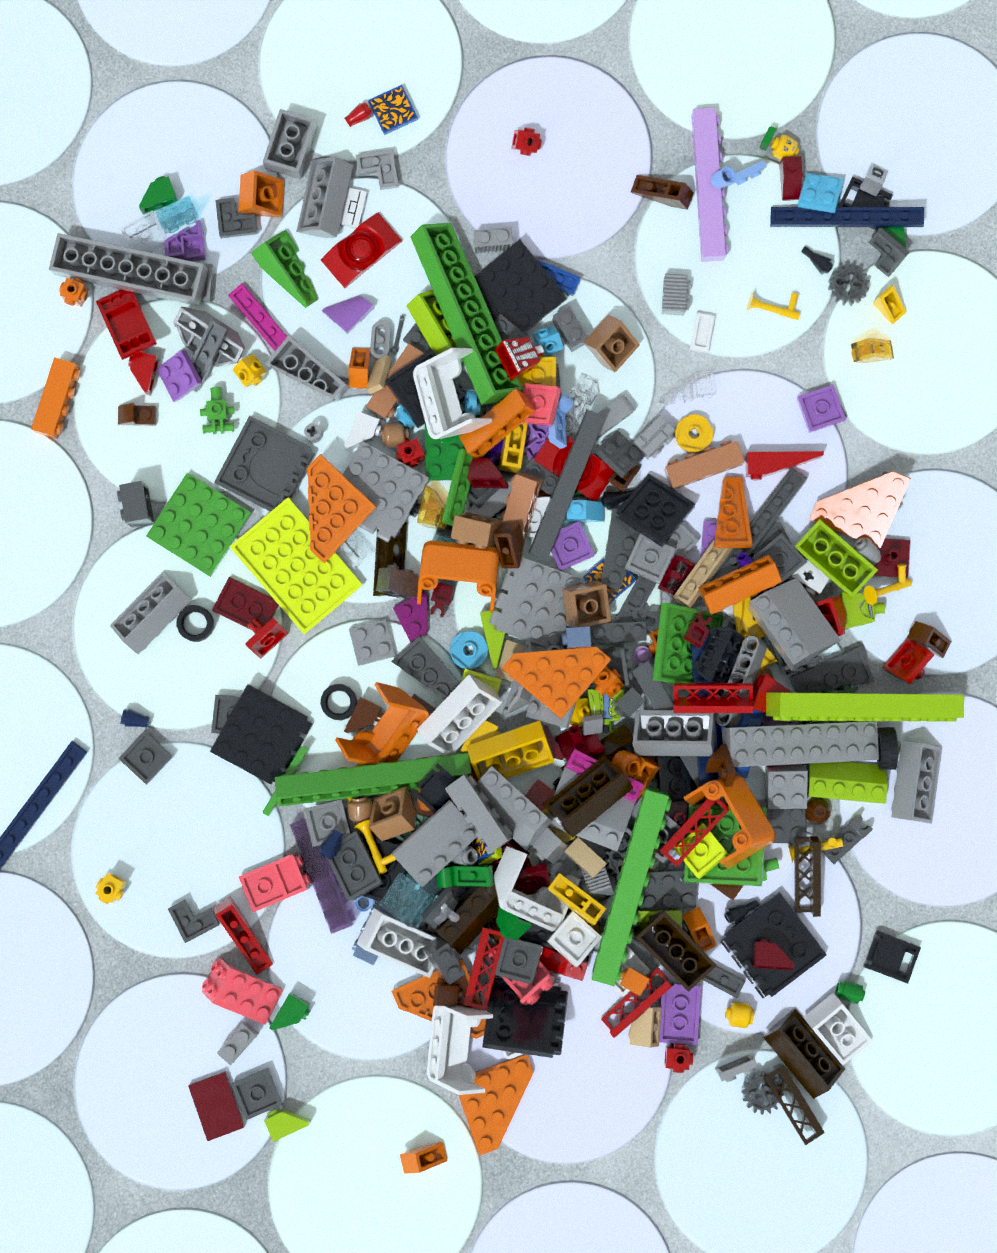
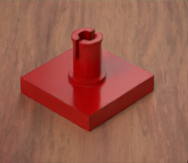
M255 618L252 622L257 628L251 622L248 624V628L255 634L245 645L262 659L289 633L274 618L264 626Z
M906 639L882 668L910 685L914 679L919 680L922 678L919 673L925 675L923 668L934 657V654L930 650Z

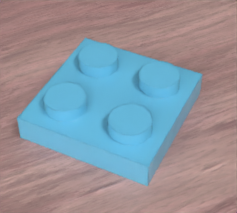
M807 173L798 200V207L835 213L844 185V179Z

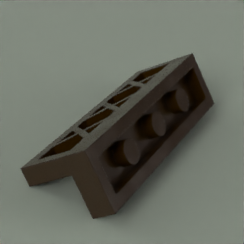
M404 522L401 527L400 534L396 538L391 537L389 542L376 536L373 596L401 598L376 591L379 568H387V565H393L394 563L399 566V570L405 567L407 522ZM395 544H397L399 547V553L397 555L393 551Z
M818 836L794 837L795 913L811 912L813 917H821V841ZM799 842H810V848L803 854L799 850ZM804 859L810 863V867L805 872L799 868V864ZM804 877L810 881V885L805 890L799 887V882ZM806 896L810 900V907H799V901Z
M778 1063L773 1067L774 1070L763 1076L806 1146L825 1132L785 1066ZM778 1074L782 1081L781 1087L774 1086L770 1078ZM783 1090L788 1091L792 1097L791 1104L783 1102ZM794 1108H798L803 1115L801 1121L794 1120L792 1117ZM804 1125H808L814 1133L807 1139L802 1133Z

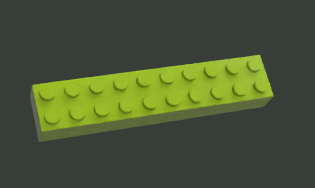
M766 693V716H773V720L957 722V718H964V695Z

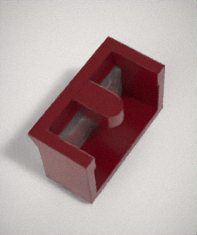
M675 554L658 589L673 598L695 567V564Z

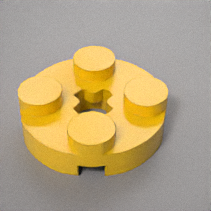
M688 415L678 422L675 429L677 445L689 453L702 452L710 445L713 439L712 426L701 415ZM693 429H696V433L699 434V437H695V439L689 435V432H692Z

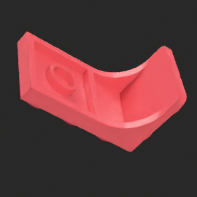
M297 852L239 876L252 912L261 910L311 888L312 880L309 873L305 874L302 866H305L301 855H297Z
M490 952L485 959L492 965L495 958ZM541 961L539 962L534 985L502 977L524 1005H533L540 998L539 994L544 990L548 991L555 984L553 980L556 979Z
M220 957L212 964L211 973L202 984V993L211 1003L266 1025L283 991L281 987L231 966Z

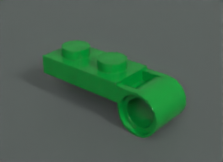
M446 865L436 874L437 887L439 888L453 886L490 887L494 885L492 865Z

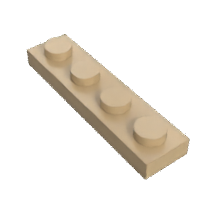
M713 540L673 596L674 600L691 608L700 595L698 587L709 583L733 548H713Z

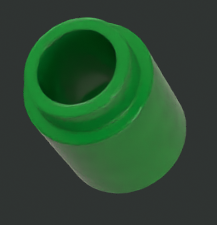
M839 980L835 989V995L839 996V999L855 1004L864 1000L866 992L863 990V985L847 980Z

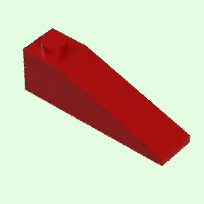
M824 451L747 452L745 454L746 477H751L753 481L762 480V477L820 459L824 456Z
M231 896L215 905L216 917L256 975L272 966L273 962Z
M543 946L540 961L546 968L554 972L583 981L589 962V955L585 957L578 967H575L557 950Z

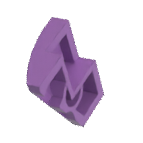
M197 220L195 222L196 225L187 230L184 228L177 235L164 240L165 256L187 261L206 259L201 220Z
M359 295L323 308L321 311L348 334L371 313L374 307L369 301Z
M528 423L524 452L529 459H533L544 444L549 433V426Z

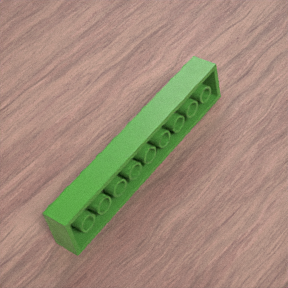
M451 223L421 225L410 238L457 348L473 349V353L463 357L462 360L481 405L499 403L514 389L522 391L523 388L518 378L510 381L495 351V348L502 340Z
M648 786L644 788L591 973V980L610 986H615L616 981L620 982L622 967L620 965L621 962L625 963L628 948H626V945L631 944L633 929L631 927L636 925L639 916L637 906H642L644 899L642 889L643 887L647 888L650 878L649 873H647L648 868L653 867L655 861L653 851L654 849L658 850L661 839L660 835H658L659 830L663 831L666 823L664 813L665 811L669 812L672 801L666 791Z

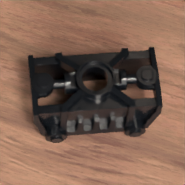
M710 628L708 640L699 660L695 661L693 668L710 683H725V680L729 679L730 669L736 663V656L739 654L741 644L745 638L731 628Z

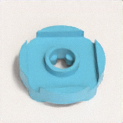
M473 389L466 390L463 400L465 407L462 414L472 413L477 418L476 415L480 414V403H477L479 398Z
M466 631L454 637L450 646V654L457 666L472 670L480 667L485 662L488 655V646L482 635L477 632ZM472 645L474 647V654L465 655L466 650L464 647Z

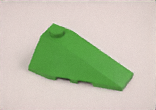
M284 230L253 250L251 254L261 269L302 306L307 308L316 302L318 298L311 280L304 273L305 265L298 258L297 252L299 250L289 233Z

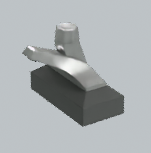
M449 887L445 888L421 917L434 929L447 918L457 922L460 917L458 913L453 911L460 899Z

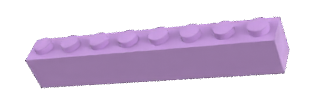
M716 108L693 109L691 121L701 262L724 261L726 254L729 252L728 243H725L724 237L727 236V225L723 223V218L726 217V207L722 206L725 190L724 188L717 189L711 183L712 174L720 170L719 162H722V151H718V144H721L720 132L717 133L720 118L719 114H716Z

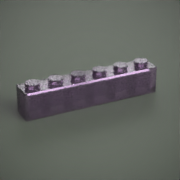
M302 819L290 824L330 933L333 934L353 926V921L356 920L352 909H348L346 904L348 900L344 892L341 891L339 882L328 859L318 853L320 845L312 847L306 820Z

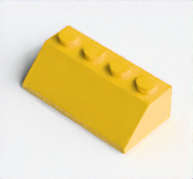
M540 720L467 746L470 761L478 780L491 766L507 779L555 762Z

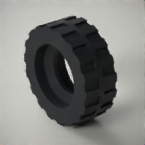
M894 727L877 728L879 753L877 763L879 770H896L898 763L896 730Z

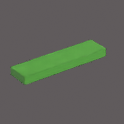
M459 449L441 521L450 526H453L455 515L464 513L470 488V482L466 477L472 458L475 457L468 454L466 449Z
M300 747L285 774H295L306 756L308 748ZM276 789L262 811L267 816L271 815L277 805Z

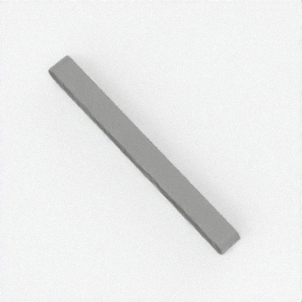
M625 394L597 413L604 416L605 419L596 440L636 410ZM579 428L569 434L568 437L574 440ZM512 478L506 481L509 485L508 489H499L480 508L474 505L466 512L491 518L496 516L507 507L505 501L512 490Z

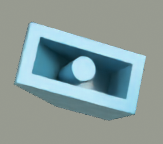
M571 500L566 512V522H604L602 502Z

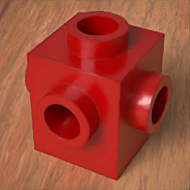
M525 127L524 131L514 130L511 149L519 150L520 155L525 156L537 153L542 143L540 134L535 133V129Z
M417 438L412 440L406 439L396 447L398 453L395 454L397 460L411 468L418 466L420 461L425 460V454Z
M674 1044V1047L665 1046V1068L673 1069L672 1072L684 1073V1070H689V1066L693 1065L694 1055L690 1053V1049L686 1047V1044Z

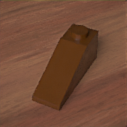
M636 175L630 191L632 194L685 210H688L694 194L686 183Z

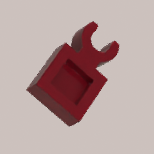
M438 583L437 587L433 589L431 601L436 603L430 610L431 615L434 614L436 609H440V617H444L445 610L443 606L450 605L454 590L453 586Z
M702 611L695 616V621L690 622L683 639L698 648L703 646L710 631L705 626L710 624L712 617H708L703 621Z

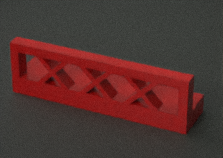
M674 683V713H753V683ZM678 689H686L690 694L687 697H678ZM700 689H706L710 694L706 697H701L697 692ZM720 689H726L729 694L726 697H720L717 692ZM740 689H749V697H740L737 692Z
M707 798L658 852L677 867L730 809L720 799L712 801ZM715 802L724 809L719 816H711L710 807ZM708 810V816H703ZM700 818H708V828L706 830H697V821ZM686 833H695V842L693 844L684 845V835ZM673 847H682V856L677 861L668 854Z
M482 928L463 1005L487 1011L504 937L499 931ZM491 934L500 936L499 944L493 948L489 944ZM491 952L495 958L494 964L486 967L484 963L485 957ZM486 971L490 980L488 984L482 987L479 981L481 974ZM482 991L485 996L483 1005L474 1003L476 993Z
M659 967L648 976L651 979L649 986L645 988L649 989V997L646 1000L637 999L638 995L631 991L601 1018L603 1023L610 1029L609 1033L613 1038L617 1037L674 986ZM658 973L665 982L660 987H653L652 978ZM626 1001L634 1002V1010L631 1013L623 1012V1005ZM612 1014H619L620 1023L613 1027L607 1018Z

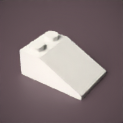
M834 993L803 1017L842 1065L873 1041Z

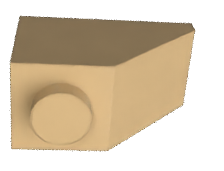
M662 1007L648 1008L631 1024L628 1033L629 1045L648 1048L659 1047Z

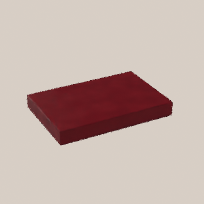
M228 577L212 611L248 628L250 622L257 628L252 620L257 618L264 626L274 617L279 605L272 597Z
M226 1071L188 1085L207 1141L245 1127Z

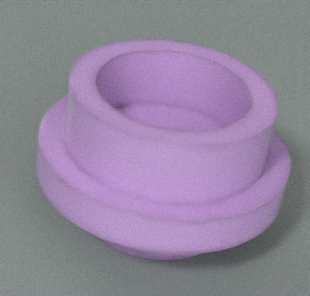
M645 646L637 647L633 652V660L638 665L646 661L650 662L652 659L649 648Z

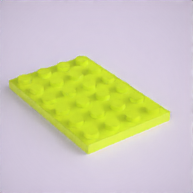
M289 498L285 499L229 546L304 635L363 586L336 553L326 563H323L310 551L309 521Z

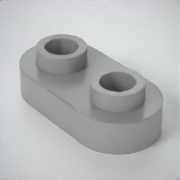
M384 321L376 322L371 330L370 352L377 360L389 355L391 329L388 323ZM380 329L385 330L383 335L378 334ZM378 348H383L384 350L382 353L376 352Z

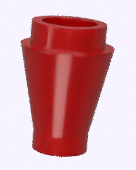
M363 102L362 104L359 103L344 119L352 127L370 119L373 113L366 102Z

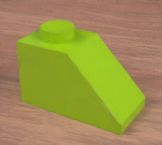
M277 1108L268 1112V1116L264 1119L273 1142L303 1129L311 1123L309 1118L285 1109L278 1111Z

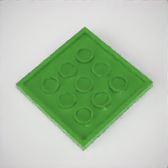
M187 472L146 537L211 577L228 552L229 546L233 544L252 513Z
M670 603L661 604L653 673L654 681L670 684L693 683L690 643L683 639L690 622L695 621V616L702 610ZM702 611L703 621L708 617H712L711 623L705 626V628L722 627L723 615Z
M689 804L688 819L701 805L692 806ZM712 805L710 807L711 816H719L724 809L719 805ZM761 807L767 817V808ZM730 809L711 829V832L729 853L727 856L736 851L732 839L734 834L742 830ZM708 810L703 816H708ZM700 818L697 821V828L702 823L708 827V818ZM765 848L730 869L719 862L700 879L695 876L685 863L684 882L762 887Z

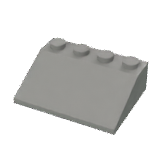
M797 578L768 590L749 602V611L791 671L841 641Z
M565 767L554 796L580 776V774ZM622 797L576 836L618 851L635 803ZM548 811L547 816L553 821L550 826L565 831Z

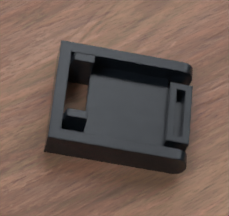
M852 176L838 207H888L890 202L887 200H891L893 195L880 189L877 196L871 195L860 189L863 181ZM850 189L857 192L852 205L845 202ZM869 227V228H871V229H873V230H878L879 227Z
M439 763L435 765L440 770L438 773L432 768L416 785L421 791L419 793L415 789L411 791L434 813L451 799L445 788L456 781Z
M876 930L875 934L881 936V939L873 938L866 960L871 961L872 964L864 963L863 967L908 984L921 947ZM905 952H908L912 956L906 972H903L899 969Z

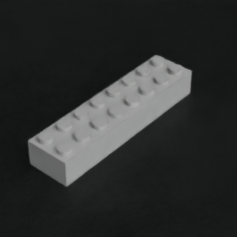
M57 233L48 269L56 276L70 279L75 277L84 282L200 306L208 269L201 263Z
M877 721L722 727L723 744L727 745L734 767L879 760Z

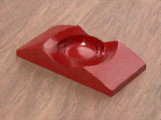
M378 212L362 222L345 239L335 244L320 260L342 287L346 289L403 241Z
M118 290L96 301L122 360L157 344L134 292Z
M566 436L567 447L562 449L552 444L549 438H547L533 458L534 461L558 478L574 441ZM590 453L576 490L591 501L596 502L615 471L604 461Z

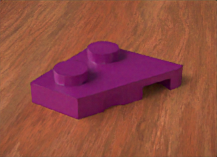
M426 591L423 592L421 604H417V598H411L393 607L410 642L419 636L422 637L427 634Z

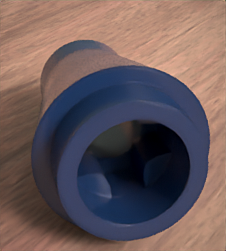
M130 708L128 710L124 709L120 724L125 725L124 727L147 728L150 717Z
M333 829L332 833L320 845L318 853L330 860L334 856L336 857L343 834Z

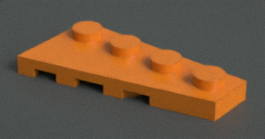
M724 477L721 484L713 548H751L753 544L742 477Z

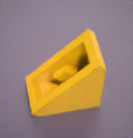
M893 285L889 286L873 302V305L891 324H894L906 313Z

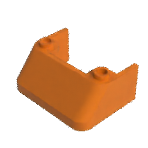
M433 540L424 543L418 580L417 604H421L423 590H432L437 587L438 579L477 583V592L482 596L491 597L490 612H493L499 570V554L497 549L494 547L481 549L476 548L475 545Z
M376 682L374 686L385 703L389 705L386 712L372 731H359L352 740L337 737L335 741L347 761L366 765H376L380 762L393 763L400 758L418 733L417 729L429 717V713L424 706L399 687Z
M740 775L735 776L733 786L725 787L722 779H716L707 782L683 797L692 806L705 798L712 801L722 797L725 798L742 830L734 834L732 839L736 851L720 860L721 865L728 869L770 845L776 837L772 825L745 779Z

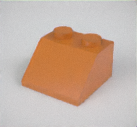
M255 170L241 174L238 212L255 214L256 216L282 217L284 180Z

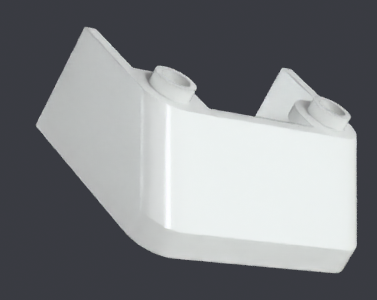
M450 348L417 365L413 371L427 430L433 439H443L469 433L492 423V418H475L472 413L462 414L453 379L461 373L460 359L473 353L472 348Z
M507 846L494 874V883L501 909L547 930L555 931L563 922L568 907L553 895L546 886L538 890L535 898L514 889V884L527 854ZM568 874L564 875L565 878L578 887L580 879Z
M463 1005L434 1006L427 1064V1076L431 1082L458 1095L485 1093V1088L474 1084L476 1073L473 1067L467 1064L470 1028L477 1027L481 1019L493 1018V1014L482 1009Z

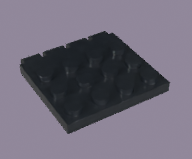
M521 239L474 276L489 312H491L493 321L495 322L499 315L502 314L524 333L567 300Z
M247 684L211 747L210 752L259 779L272 784V782H275V777L285 774L284 771L280 770L281 766L288 769L295 755L289 753L290 750L298 752L304 738L298 736L300 732L307 736L313 723L307 721L308 716Z
M780 892L725 932L724 935L726 937L720 941L728 953L734 949L736 950L731 957L740 969L745 965L748 966L743 973L750 983L760 982L754 988L762 999L768 995L773 997L827 956ZM758 939H769L770 943H776L794 963V969L790 971L753 968V944L758 942Z
M495 977L487 1012L493 1014V1018L486 1019L482 1048L553 1058V1055H561L568 992L561 990V987L552 986L548 991H542L539 994L540 998L533 1005H524L503 978Z

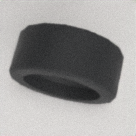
M190 605L179 613L176 627L183 638L192 642H200L206 640L212 634L214 619L206 608L199 605ZM193 612L201 613L207 621L205 630L198 635L188 633L184 626L186 617Z
M334 684L324 690L320 705L327 717L342 721L351 717L358 700L350 687L344 684ZM336 691H343L350 698L348 710L341 714L332 712L328 707V698Z

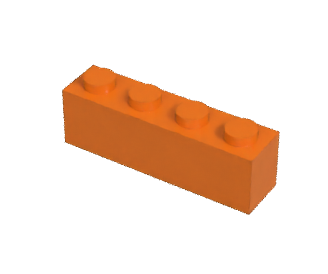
M54 357L31 430L35 433L57 439L58 435H61L64 426L62 424L63 419L69 412L68 403L75 393V388L73 387L81 374L80 367L76 363Z
M514 389L502 401L494 405L488 413L480 417L492 418V423L472 432L462 434L459 438L468 454L475 458H481L531 416L535 409L526 394L518 389Z
M767 555L698 587L706 608L710 614L721 612L724 608L738 604L750 596H755L765 589L773 588L782 581L775 562Z

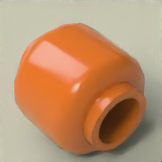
M619 751L612 760V763L621 769L626 776L631 778L640 770V758L629 751Z

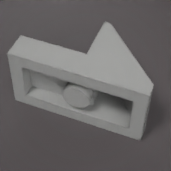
M871 164L860 189L877 196L885 182L888 171Z

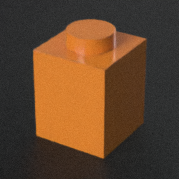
M629 967L628 970L624 968L620 985L642 996L651 978L632 967Z

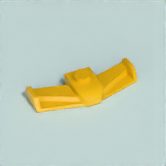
M750 597L733 605L735 626L738 633L744 638L755 636L761 639L767 636L756 619H753V615L748 609L749 602L751 601ZM757 642L754 644L753 650L757 647ZM768 648L761 663V669L778 662Z

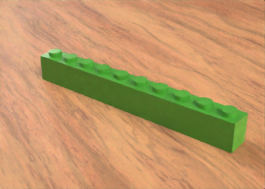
M456 753L449 756L438 755L433 758H417L409 761L398 760L393 763L380 762L376 765H359L352 768L341 767L336 770L323 769L318 772H301L295 775L283 774L275 777L278 807L385 794L405 786L408 788V791L418 790L419 788L416 785L432 768L437 773L440 771L435 766L437 763L446 769L456 780L464 774H467L469 777L470 775L472 776L469 753Z

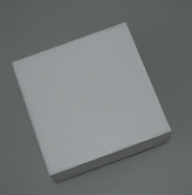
M602 714L583 717V735L602 733Z

